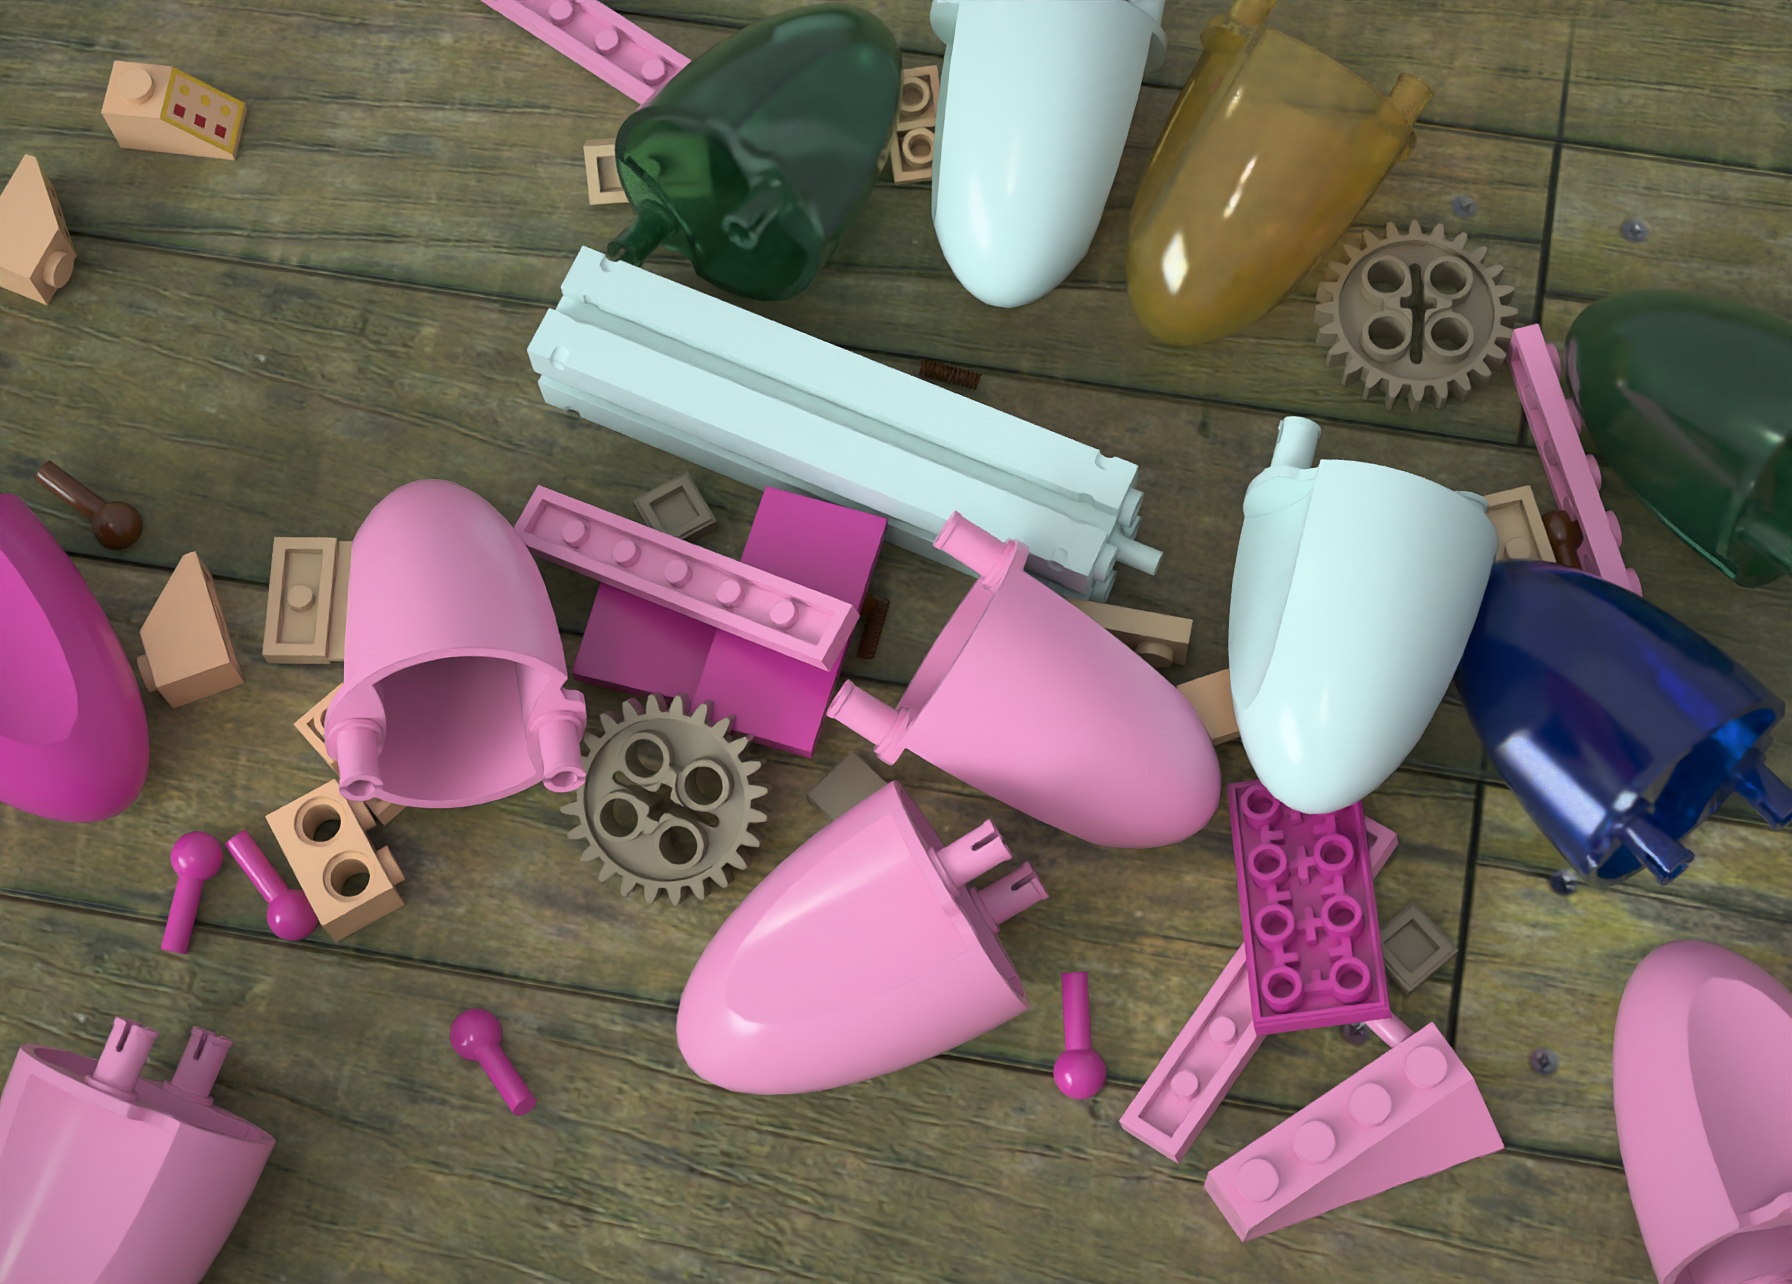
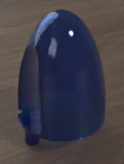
M1529 558L1498 559L1495 561V564H1492L1477 618L1453 675V680L1476 735L1507 787L1552 846L1590 887L1603 889L1616 885L1645 868L1657 878L1656 880L1662 886L1673 882L1689 867L1687 864L1691 863L1695 858V854L1691 850L1686 849L1680 842L1700 826L1735 791L1769 823V827L1774 832L1780 831L1792 822V790L1764 764L1767 758L1764 754L1774 740L1770 733L1775 725L1785 716L1786 706L1780 697L1746 667L1710 639L1673 614L1638 594L1597 575L1567 565Z

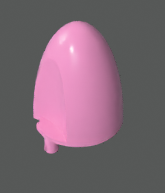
M422 479L396 488L372 509L352 542L345 633L344 685L332 699L324 722L325 747L328 757L338 760L340 794L351 801H366L376 797L387 802L411 807L455 808L499 800L521 792L542 780L544 786L553 792H569L582 786L585 782L586 773L582 765L579 743L585 731L587 718L584 694L577 690H567L562 686L568 679L555 614L540 571L525 543L508 520L488 501L476 492L455 482L441 479Z
M955 510L942 527L933 546L937 549H942L980 574L979 578L942 629L895 710L854 685V682L848 679L835 696L826 715L830 718H835L875 744L874 752L877 753V758L888 765H893L903 750L907 748L938 768L999 801L1044 823L1100 846L1130 849L1165 846L1182 842L1206 827L1219 807L1222 775L1212 738L1192 703L1119 639L1053 590L1024 572L1023 568L1029 553V547L1018 539L1012 540L1010 538L1002 542L981 527L962 517V514Z
M893 780L851 807L808 839L757 885L724 921L703 951L682 993L676 1024L678 1047L688 1066L702 1079L730 1091L755 1095L816 1092L855 1084L940 1055L991 1031L1030 1009V1001L1025 988L997 934L1001 932L1000 924L1040 900L1049 898V893L1045 886L1040 883L1041 879L1029 860L980 891L975 886L971 888L968 884L969 881L1001 862L1013 858L1008 846L1002 842L1004 839L992 820H986L980 827L945 847L911 795L897 780Z
M1700 939L1672 940L1656 947L1636 966L1626 983L1621 998L1614 1033L1612 1074L1618 1139L1629 1192L1644 1244L1659 1284H1792V993L1780 981L1756 963L1717 943Z
M115 1017L113 1029L99 1060L46 1045L25 1043L20 1046L0 1098V1284L200 1283L234 1229L276 1143L275 1139L263 1129L213 1104L215 1099L209 1096L228 1050L232 1047L234 1041L225 1036L217 1037L218 1033L193 1026L192 1034L172 1081L164 1080V1083L140 1076L152 1045L160 1032L147 1026L142 1028V1023L125 1017Z

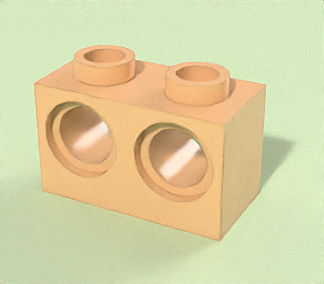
M333 779L265 817L322 927L335 942H338L405 905L395 885L406 879L388 846L386 845L379 850H376L366 831L377 826L364 801H351L344 798L340 794L339 783L336 779ZM331 819L341 820L340 829L333 838L324 842L313 841L314 833L320 824ZM357 873L370 874L369 883L363 892L352 897L342 896L343 884L350 876Z

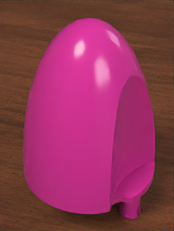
M9 493L0 494V802L48 820L70 823H94L118 816L137 800L149 770L150 734L137 680L117 634L80 571L51 532L20 496Z

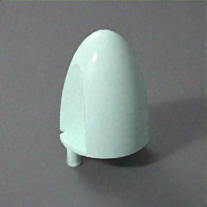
M933 0L930 24L934 33L946 44V51L940 82L934 136L932 219L941 249L954 275L964 288L977 299L986 304L1002 308H1013L1035 302L1062 283L1087 254L1119 166L1137 103L1143 74L1156 72L1162 66L1166 57L1167 37L1161 27L1165 0H1129V2L1125 0Z
M1291 416L1285 417L1284 421H1280L1278 427L1279 434L1271 466L1264 469L1262 473L1252 480L1246 491L1243 503L1245 518L1238 545L1229 614L1228 654L1230 689L1235 719L1250 763L1261 783L1275 798L1292 810L1306 814H1326L1353 805L1377 789L1401 765L1420 740L1447 691L1463 655L1479 612L1491 569L1496 561L1499 538L1494 525L1485 515L1488 509V502L1478 494L1467 491H1452L1438 483L1405 471L1364 462L1320 460L1318 467L1311 468L1317 442L1322 432L1321 427L1312 420Z

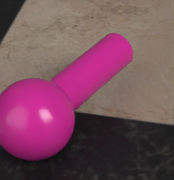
M247 830L241 831L225 843L226 848L269 904L267 922L272 932L279 938L288 941H297L309 936L316 928L319 919L304 891L288 887Z
M192 831L182 835L172 847L170 859L172 867L178 875V880L161 950L183 955L187 954L204 882L213 878L222 866L223 850L219 841L211 834L203 831Z
M1061 973L1065 1051L1059 1055L1053 1069L1054 1080L1059 1090L1066 1096L1078 1100L1088 1099L1102 1089L1107 1076L1104 1060L1092 1049L1088 973Z
M472 1008L465 1010L454 1019L450 1028L449 1037L454 1051L466 1060L479 1062L515 1116L528 1113L536 1105L537 1100L500 1047L503 1032L499 1020L494 1014L485 1009Z

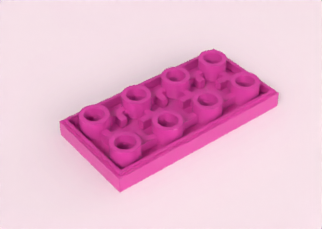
M766 486L740 562L854 606L860 615L888 529V519ZM855 627L830 672L717 628L690 705V712H695L703 702L711 700L714 702L711 720L715 723L731 714L736 716L735 724L729 733L732 737L740 738L752 733L755 737L754 743L812 759Z
M601 582L572 670L573 678L576 681L648 698V695L661 692L665 702L669 704L672 703L676 695L684 692L688 693L691 705L717 627Z
M1260 779L1227 784L1253 1026L1256 1035L1392 1018L1363 800L1361 799L1353 805L1331 813L1306 814L1292 810L1275 798L1261 783Z

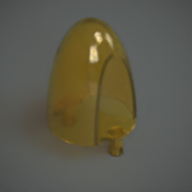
M1234 0L1226 14H1218L1217 17L1211 18L1200 34V41L1204 51L1190 73L1155 144L1129 217L1126 237L1127 291L1132 309L1145 331L1157 340L1177 347L1211 344L1233 336L1275 309L1297 288L1339 241L1368 204L1395 163L1404 162L1411 156L1417 145V137L1412 127L1427 102L1432 99L1434 91L1420 79L1402 73L1396 79L1397 82L1386 99L1366 81L1332 58L1285 33L1263 25L1277 0Z

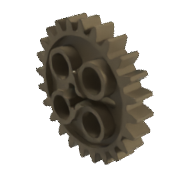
M1412 220L1408 235H1400L1396 226L1392 222H1388L1383 240L1381 241L1369 230L1363 231L1360 243L1361 250L1348 243L1344 244L1340 257L1342 263L1330 261L1325 275L1327 281L1319 282L1316 300L1321 303L1315 306L1313 323L1322 325L1318 329L1317 346H1332L1328 351L1326 359L1327 367L1346 364L1341 384L1347 386L1361 379L1365 382L1362 399L1365 401L1370 399L1378 390L1385 392V404L1388 410L1395 406L1399 396L1408 398L1412 413H1418L1422 398L1430 397L1438 411L1444 410L1448 392H1451L1462 403L1466 402L1471 392L1470 382L1479 388L1485 389L1492 375L1490 369L1501 371L1507 356L1503 350L1508 349L1512 338L1513 330L1509 328L1514 327L1518 309L1506 306L1511 302L1514 287L1511 285H1497L1504 271L1503 265L1498 264L1485 268L1483 263L1488 248L1482 246L1471 253L1466 251L1464 247L1467 233L1465 232L1457 235L1452 242L1444 240V225L1442 223H1438L1431 235L1428 236L1422 235L1418 220ZM1413 268L1417 269L1420 274L1417 319L1422 323L1418 337L1419 358L1421 362L1419 364H1414L1410 360L1413 314L1411 309H1408L1412 293L1410 269ZM1385 282L1392 285L1396 291L1391 293L1379 292L1371 284ZM1438 283L1449 284L1458 293L1444 294L1436 290L1433 285ZM1377 337L1389 338L1398 347L1388 350L1382 349L1374 345L1371 340ZM1441 338L1450 339L1460 349L1453 351L1443 350L1434 343V340Z
M655 692L648 695L645 712L639 701L634 697L622 702L624 720L613 710H608L599 715L606 734L594 728L584 731L582 739L591 749L590 752L580 750L582 765L586 773L585 782L582 786L573 790L577 792V799L562 806L561 813L577 815L580 818L581 824L567 833L568 839L587 838L590 846L579 858L580 861L585 863L600 857L604 865L599 873L598 880L602 883L617 873L623 876L620 895L624 897L632 893L641 884L644 885L646 904H653L660 898L663 889L667 888L669 898L674 906L681 904L686 899L689 885L699 900L705 899L711 894L709 876L718 885L725 888L734 881L728 863L736 868L745 870L753 862L749 853L743 848V845L759 847L765 843L766 837L752 825L753 823L767 821L773 817V811L757 804V798L769 793L774 788L771 783L755 781L753 773L762 768L767 763L766 757L747 759L744 751L751 745L755 737L751 733L735 740L729 734L735 724L736 716L734 714L725 717L717 723L712 721L714 702L711 700L703 702L695 712H690L688 693L682 692L675 696L670 709H667L662 693ZM642 739L652 740L662 750L663 764L659 771L648 770L638 759L637 750ZM699 767H710L718 772L723 784L722 794L719 798H710L700 792L695 779ZM616 772H624L626 777L641 786H627L617 781L615 777ZM666 785L673 788L670 799L679 804L669 811L661 808L664 798L656 793V791ZM617 798L629 801L637 810L638 822L635 829L623 828L616 822L612 809ZM693 810L708 811L718 816L719 824L717 826L711 825L707 819ZM674 826L686 827L694 834L697 841V851L694 856H684L675 850L671 842V832Z

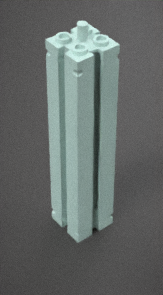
M582 246L561 285L563 297L556 310L548 309L527 348L534 371L542 374L538 384L545 403L565 411L569 409L575 410L582 418L761 491H764L765 487L769 486L887 518L888 529L884 541L977 579L980 574L942 549H937L933 546L942 527L955 510L961 513L962 517L981 527L1002 542L1010 538L1012 540L1018 539L1029 547V553L1023 571L1064 599L1071 597L1105 604L1117 575V571L1113 570L1115 561L1153 576L1156 574L1161 563L1162 551L1135 541L1142 517L1137 514L1144 498V492L1135 489L1137 486L1138 465L1115 456L1113 458L1104 457L1098 449L621 260L618 262L610 261L606 258L605 254L586 246Z

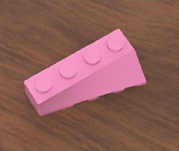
M1431 1022L1209 1171L1204 1188L1242 1243L1323 1215L1326 1211L1382 1194L1388 1189L1418 1178H1426L1474 1158H1482L1502 1151L1505 1147L1473 1076L1435 1024Z

